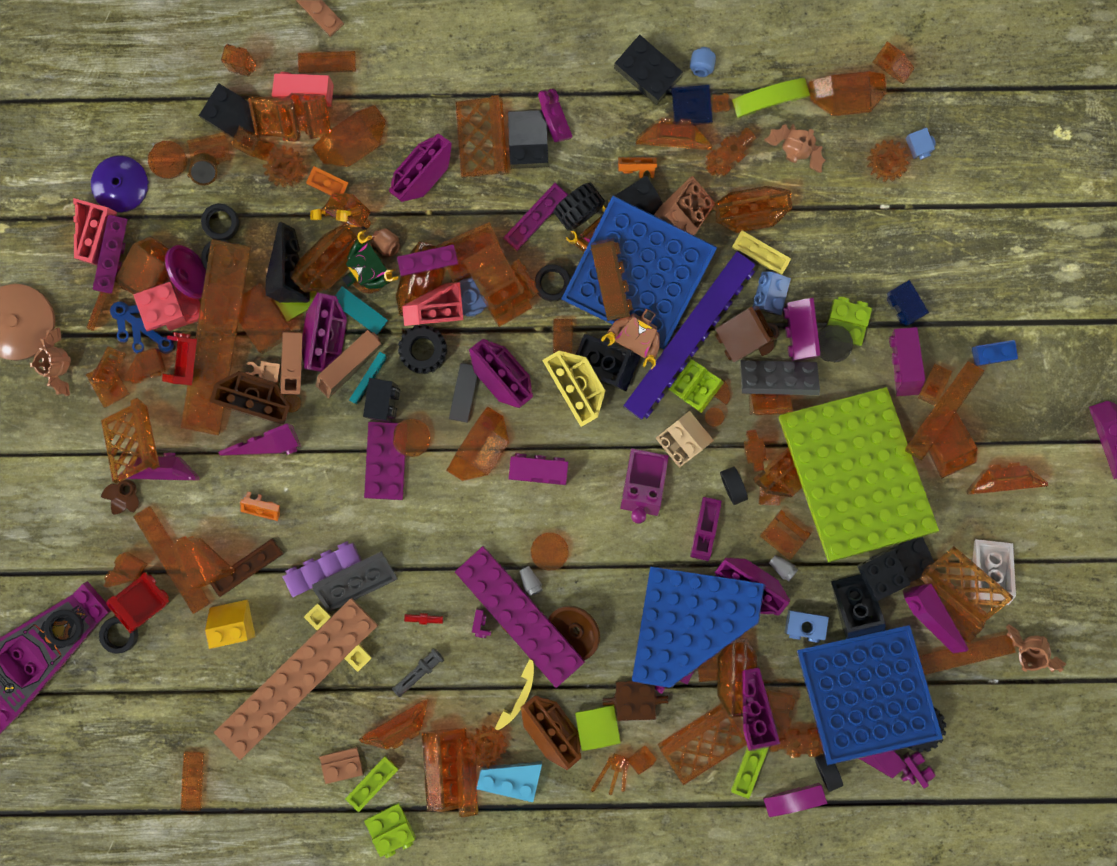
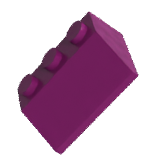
M814 298L788 302L785 304L786 307L783 308L784 319H787L788 326L785 327L786 338L790 339L788 356L792 357V361L819 357L820 347Z

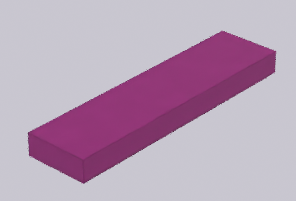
M554 183L503 239L518 251L553 214L555 207L568 194Z

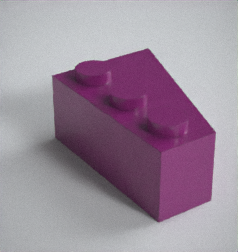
M918 328L894 329L892 336L889 337V345L893 351L892 364L894 365L896 397L919 395L925 383V374Z
M515 453V457L511 456L509 480L566 485L568 462H565V458L553 457V460H545L546 456L534 455L533 459L526 458L527 454Z

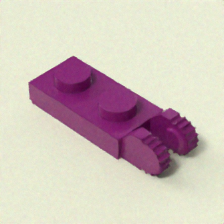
M549 89L548 93L546 90H541L538 97L553 141L570 140L573 136L560 102H558L559 96L556 90Z

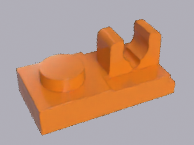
M618 157V171L630 174L633 171L639 170V177L643 178V173L648 170L650 177L654 178L655 168H657L656 157Z
M313 166L306 184L341 200L340 198H342L348 182Z
M247 492L246 497L240 501V508L243 513L275 521L279 519L280 505L270 501H262V495L258 494L257 499L253 500L251 499V492Z

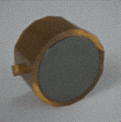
M198 153L190 160L189 174L187 176L198 185H209L217 178L218 164L220 163L216 161L214 156L208 153Z

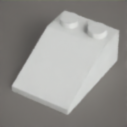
M975 539L970 579L971 601L1009 605L1016 597L1013 543Z

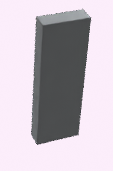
M460 363L449 415L451 420L468 423L478 377L474 373L473 365Z

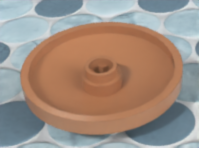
M22 284L0 287V357L15 361L32 358L40 351L39 348H43L40 339L46 337L47 330L55 329L53 308L48 299L32 287Z

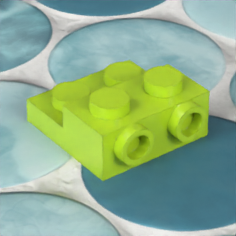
M838 297V299H834L824 338L862 346L872 308L868 307V303L857 301V304L849 302V298Z
M400 803L364 820L380 857L385 856V858H389L396 854V849L402 847L404 850L413 845L412 841L416 839Z

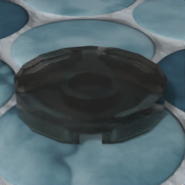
M828 325L818 332L819 357L824 361L841 362L851 354L853 338L846 328L840 325Z

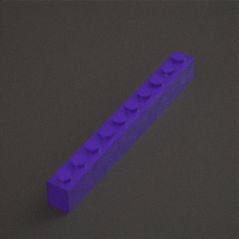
M739 252L734 254L656 360L655 367L648 371L623 405L626 410L640 420L643 417L647 419L653 411L651 406L654 402L659 403L665 395L662 391L666 386L669 388L676 380L673 376L677 371H683L688 364L685 362L689 355L691 357L694 356L699 349L696 346L700 340L704 342L710 334L707 331L711 325L715 326L721 319L719 316L720 312L723 309L726 311L732 304L731 297L734 294L738 295L743 289L742 282L745 278L749 280L754 274L753 267L755 264Z

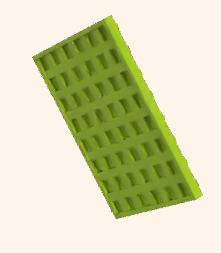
M887 387L782 414L778 417L828 563L939 531Z

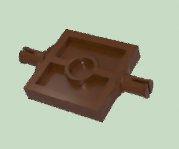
M633 681L616 682L614 697H603V701H610L603 702V706H615L617 721L656 720L657 704H668V700H661L668 699V695L657 696L654 685Z

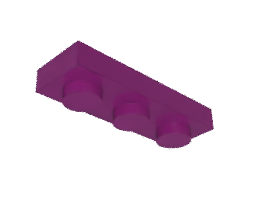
M454 245L397 257L401 277L458 264Z

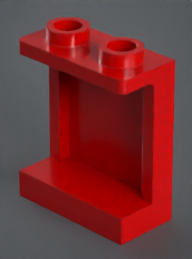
M173 332V336L167 335V339L177 341L174 374L163 373L162 381L172 384L192 385L197 339L191 338V334Z
M145 572L116 596L113 595L106 602V605L130 634L169 603L167 593L163 589L159 590L155 585L157 582L150 574L147 575Z

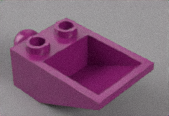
M631 448L620 509L632 511L631 519L637 524L643 523L646 520V514L658 516L669 455Z

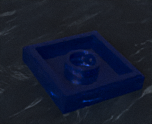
M710 85L671 88L674 127L713 123Z

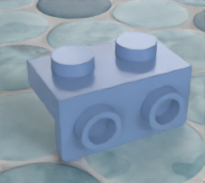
M762 272L753 306H758L760 310L776 315H782L791 278L775 272Z

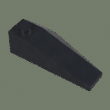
M283 222L278 223L267 270L266 296L279 303H307L310 301V285L308 279L304 278L302 270L305 268L304 262H301L298 252L300 247L296 231Z

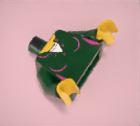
M366 230L358 233L357 240L349 251L346 265L350 272L343 276L342 280L347 287L358 281L362 288L381 289L391 281L398 280L399 277H392V272L395 269H386L371 245L366 243L372 239V236L369 235L365 238L364 232Z

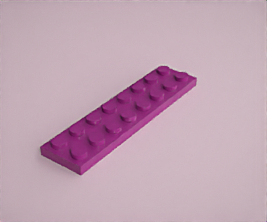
M484 546L455 571L458 577L527 656L533 660L534 664L555 688L585 663L584 659Z

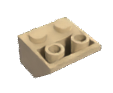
M690 411L656 437V440L679 468L714 441Z

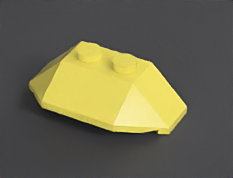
M557 351L542 360L580 427L598 418L606 390L587 357Z

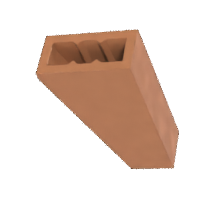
M367 330L318 375L315 386L329 399L379 350L381 345L380 338L375 333H370Z

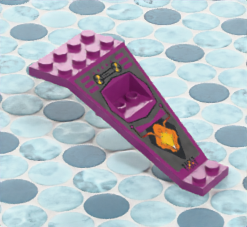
M88 581L83 583L71 596L0 638V734L25 710L98 624L111 612L104 599ZM70 610L80 616L84 629L81 638L75 644L57 646L47 639L44 626L47 618L53 612ZM60 617L54 622L52 630L57 638L66 640L74 635L76 625L71 618Z

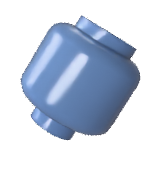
M707 47L694 50L691 56L690 69L698 77L708 76L714 71L716 55Z

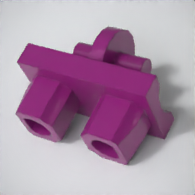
M917 751L911 755L907 752L903 756L910 770L905 767L902 770L904 774L901 776L903 782L909 780L913 785L917 782L913 777L915 776L925 789L929 786L928 782L936 776L930 765L922 771L920 770L918 765L925 761L921 752Z

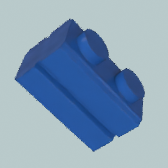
M1015 340L972 347L975 366L1018 359Z

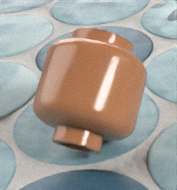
M386 228L373 233L371 245L376 252L384 257L393 256L400 248L397 235Z

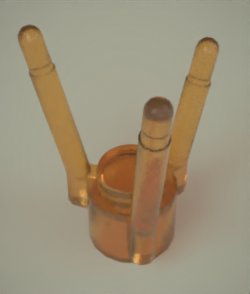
M615 753L613 757H609L607 764L595 781L591 791H595L610 765H612L611 769L615 770L609 795L613 794L619 772L622 773V770L621 791L625 792L627 769L629 763H627L628 758Z

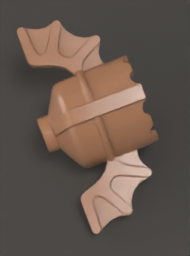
M785 124L779 130L771 129V134L764 139L772 146H777L782 140H785L782 148L787 154V160L796 163L797 160H805L810 156V168L818 173L822 172V164L825 162L821 155L823 147L815 145L814 130H795L794 124H792L789 130Z
M58 327L54 330H47L46 337L40 339L43 348H39L40 351L36 353L33 363H30V368L34 367L38 374L48 377L47 386L53 387L57 395L64 394L69 396V384L58 377L67 372L71 363L70 357L64 349L54 347V344L62 339L61 331Z
M1010 624L1006 626L1008 629L1006 635L1010 636L1013 640V646L1019 647V660L1023 671H1035L1042 668L1045 669L1046 667L1051 672L1055 670L1062 672L1064 670L1065 662L1058 657L1050 659V644L1044 636H1029L1022 640L1020 632Z

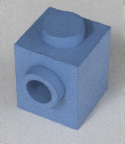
M927 128L911 133L905 138L913 159L918 157L920 160L931 156L930 153L935 150V139L929 134Z

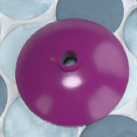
M182 245L170 248L166 253L165 266L171 282L181 293L188 297L200 299L206 296L210 291L211 281L209 273L204 268L200 257L194 251Z

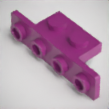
M108 215L92 288L95 291L111 294L113 291L116 272L120 273L122 264L119 261L120 254H124L126 243H123L127 224L126 218Z

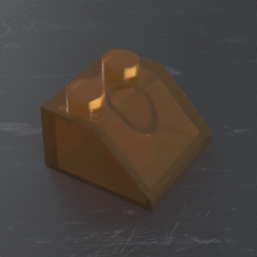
M749 394L750 416L792 413L790 395Z

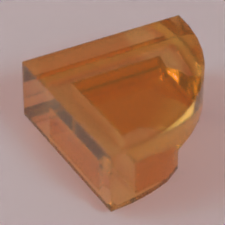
M721 379L724 384L714 397L727 405L730 399V390L725 380Z

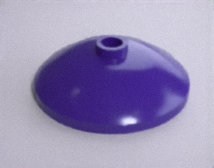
M112 156L103 160L95 168L91 177V191L99 205L108 207L117 213L128 212L138 207L145 199L148 192V177L144 168L134 159L127 156ZM115 179H119V183L117 185H114L113 183Z

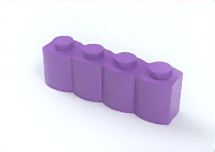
M346 541L338 545V550L331 552L330 549L320 554L321 558L316 561L311 558L303 562L304 566L299 569L295 566L286 570L287 575L283 576V579L291 596L295 597L312 589V584L362 561L355 544H349Z

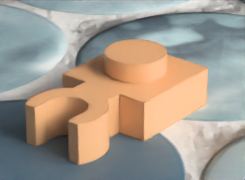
M261 361V366H258L254 362H247V365L254 367V371L252 373L246 372L247 374L259 375L260 378L276 383L279 382L281 364Z

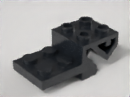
M923 537L902 542L870 557L869 560L857 566L873 601H879L938 569Z

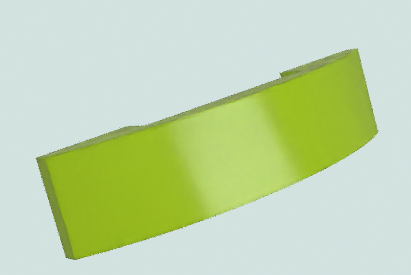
M799 78L744 94L732 99L737 118L778 104L810 97L805 78Z

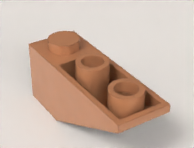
M283 331L281 394H300L302 332Z

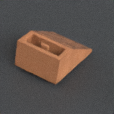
M691 176L659 207L654 216L695 235L712 210L715 202L697 180Z

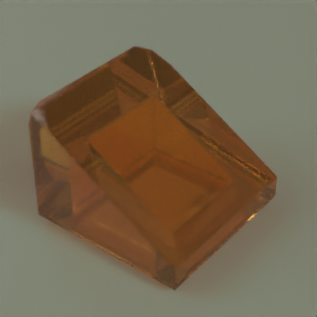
M760 485L759 505L779 506L781 487Z
M643 746L630 756L627 761L639 775L653 766L656 758L646 746Z

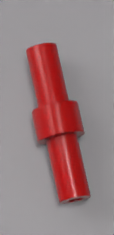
M420 613V615L405 614L404 622H419L420 625H427L428 623L443 624V616H431L428 613Z

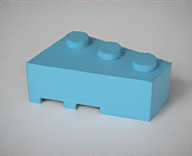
M542 761L483 766L476 789L533 802Z

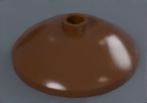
M563 606L549 616L548 620L584 660L590 658L597 651L600 643V631L596 621L587 611L576 606Z

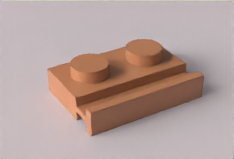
M358 747L319 756L325 784L364 775Z

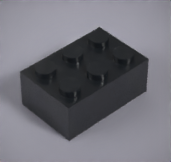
M641 35L632 42L614 63V69L655 105L659 104L683 74L682 70Z
M369 378L363 417L392 423V420L396 419L397 416L395 401L399 400L400 397L398 385L392 381Z

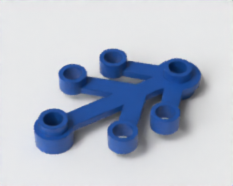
M116 302L111 306L110 314L117 320L118 341L124 343L129 339V334L125 328L126 320L132 325L134 340L132 349L136 354H141L144 351L140 331L155 341L162 353L169 354L173 351V340L162 337L153 330L147 332L142 318H136L131 315L140 313L137 305L128 306L124 302ZM122 308L123 312L117 313L116 310ZM120 334H126L124 339H121L119 336ZM163 342H169V343H170L169 346H167V347H164V346L162 345ZM141 345L142 348L140 350H136L135 346Z

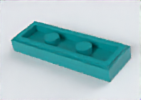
M343 286L335 295L344 312L377 336L387 324L388 320Z
M382 352L378 353L349 401L356 405L360 402L367 391L369 378L374 379L387 359L385 354Z

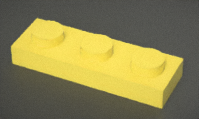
M742 230L732 246L734 250L780 275L784 273L791 258Z

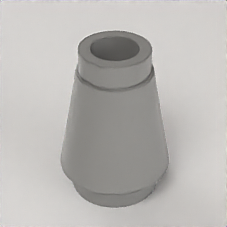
M777 555L769 562L780 577L788 582L798 571L795 568L796 565Z
M530 566L519 571L525 593L533 596L543 590L541 587L543 584L531 570Z

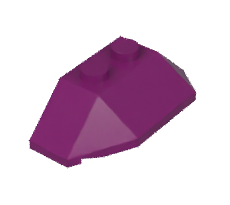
M439 133L433 138L419 143L394 172L389 192L401 202L424 197L449 168L452 143Z
M317 293L306 311L302 335V359L305 369L322 372L342 354L347 318L336 296Z
M482 339L469 349L474 373L499 402L520 408L533 398L530 375L506 347Z
M1104 401L1090 406L1089 410L1114 479H1117V404Z
M144 452V456H138L118 475V479L199 481V476L181 457H175V453H163V457L156 456V453Z
M725 558L715 571L716 577L765 584L760 614L780 615L790 603V599L780 582L747 559Z

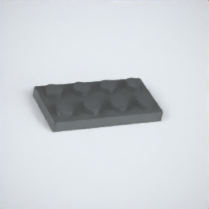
M740 361L742 394L819 395L820 393L817 362Z
M381 551L312 584V588L329 613L343 606L349 599L353 598L356 600L398 580Z

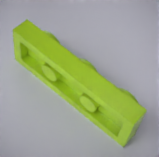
M748 747L746 748L731 788L732 793L747 799L750 798L768 748L756 751H749Z
M384 756L345 800L360 812L399 768L388 757Z

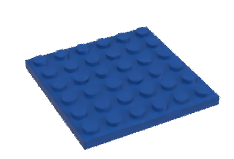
M612 195L561 300L612 325L616 320L626 315L631 316L633 313L641 317L647 308L656 314L651 323L657 326L656 331L659 333L660 339L659 348L664 350L717 246Z
M910 625L797 650L827 766L943 739Z

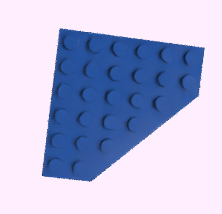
M650 567L632 681L671 688L685 676L695 671L700 665L714 657L723 648L733 643L759 623L765 584Z

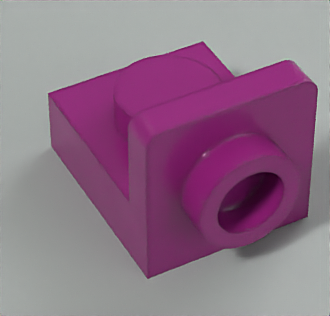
M476 608L472 633H475V637L479 638L491 636L490 630L480 629L481 626H485L487 615L483 614V609Z

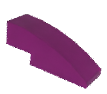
M707 497L702 498L690 557L709 561L716 535L721 500Z
M820 783L803 788L797 787L763 798L769 817L790 814L827 804Z

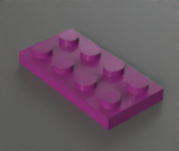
M368 422L364 498L403 500L407 424Z

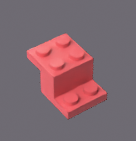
M171 282L133 294L147 332L165 325L171 331L206 319L199 299L184 295L177 288H174Z

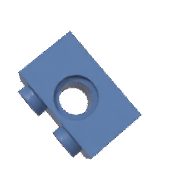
M788 610L785 633L789 634V638L800 640L802 636L808 637V641L819 643L820 639H826L829 617ZM804 622H810L811 624L808 632L802 631V624Z

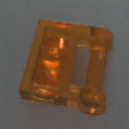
M780 510L761 533L760 537L790 561L811 533L807 530L804 531L790 520L784 511ZM779 521L800 537L798 541L794 540L777 526Z

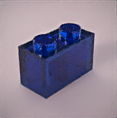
M910 280L886 293L889 305L895 307L898 312L896 314L901 324L904 323L905 326L929 313Z

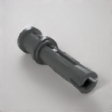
M432 648L431 653L424 659H420L419 665L392 688L394 693L401 697L426 673H431L432 669L439 662H443V656L435 648Z

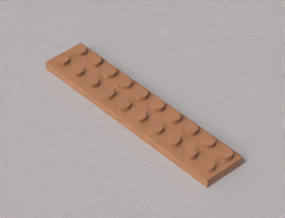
M353 598L349 599L213 733L241 760L342 662L378 624Z

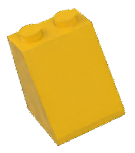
M248 599L209 608L205 627L209 649L248 641L256 637Z

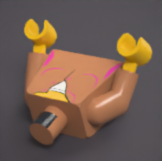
M646 308L641 317L634 313L631 316L626 315L613 323L608 334L604 335L601 341H604L607 337L610 340L607 346L617 342L632 350L634 353L646 358L643 362V367L646 366L647 362H651L652 370L656 365L655 359L660 347L659 333L656 331L657 326L651 323L656 314Z

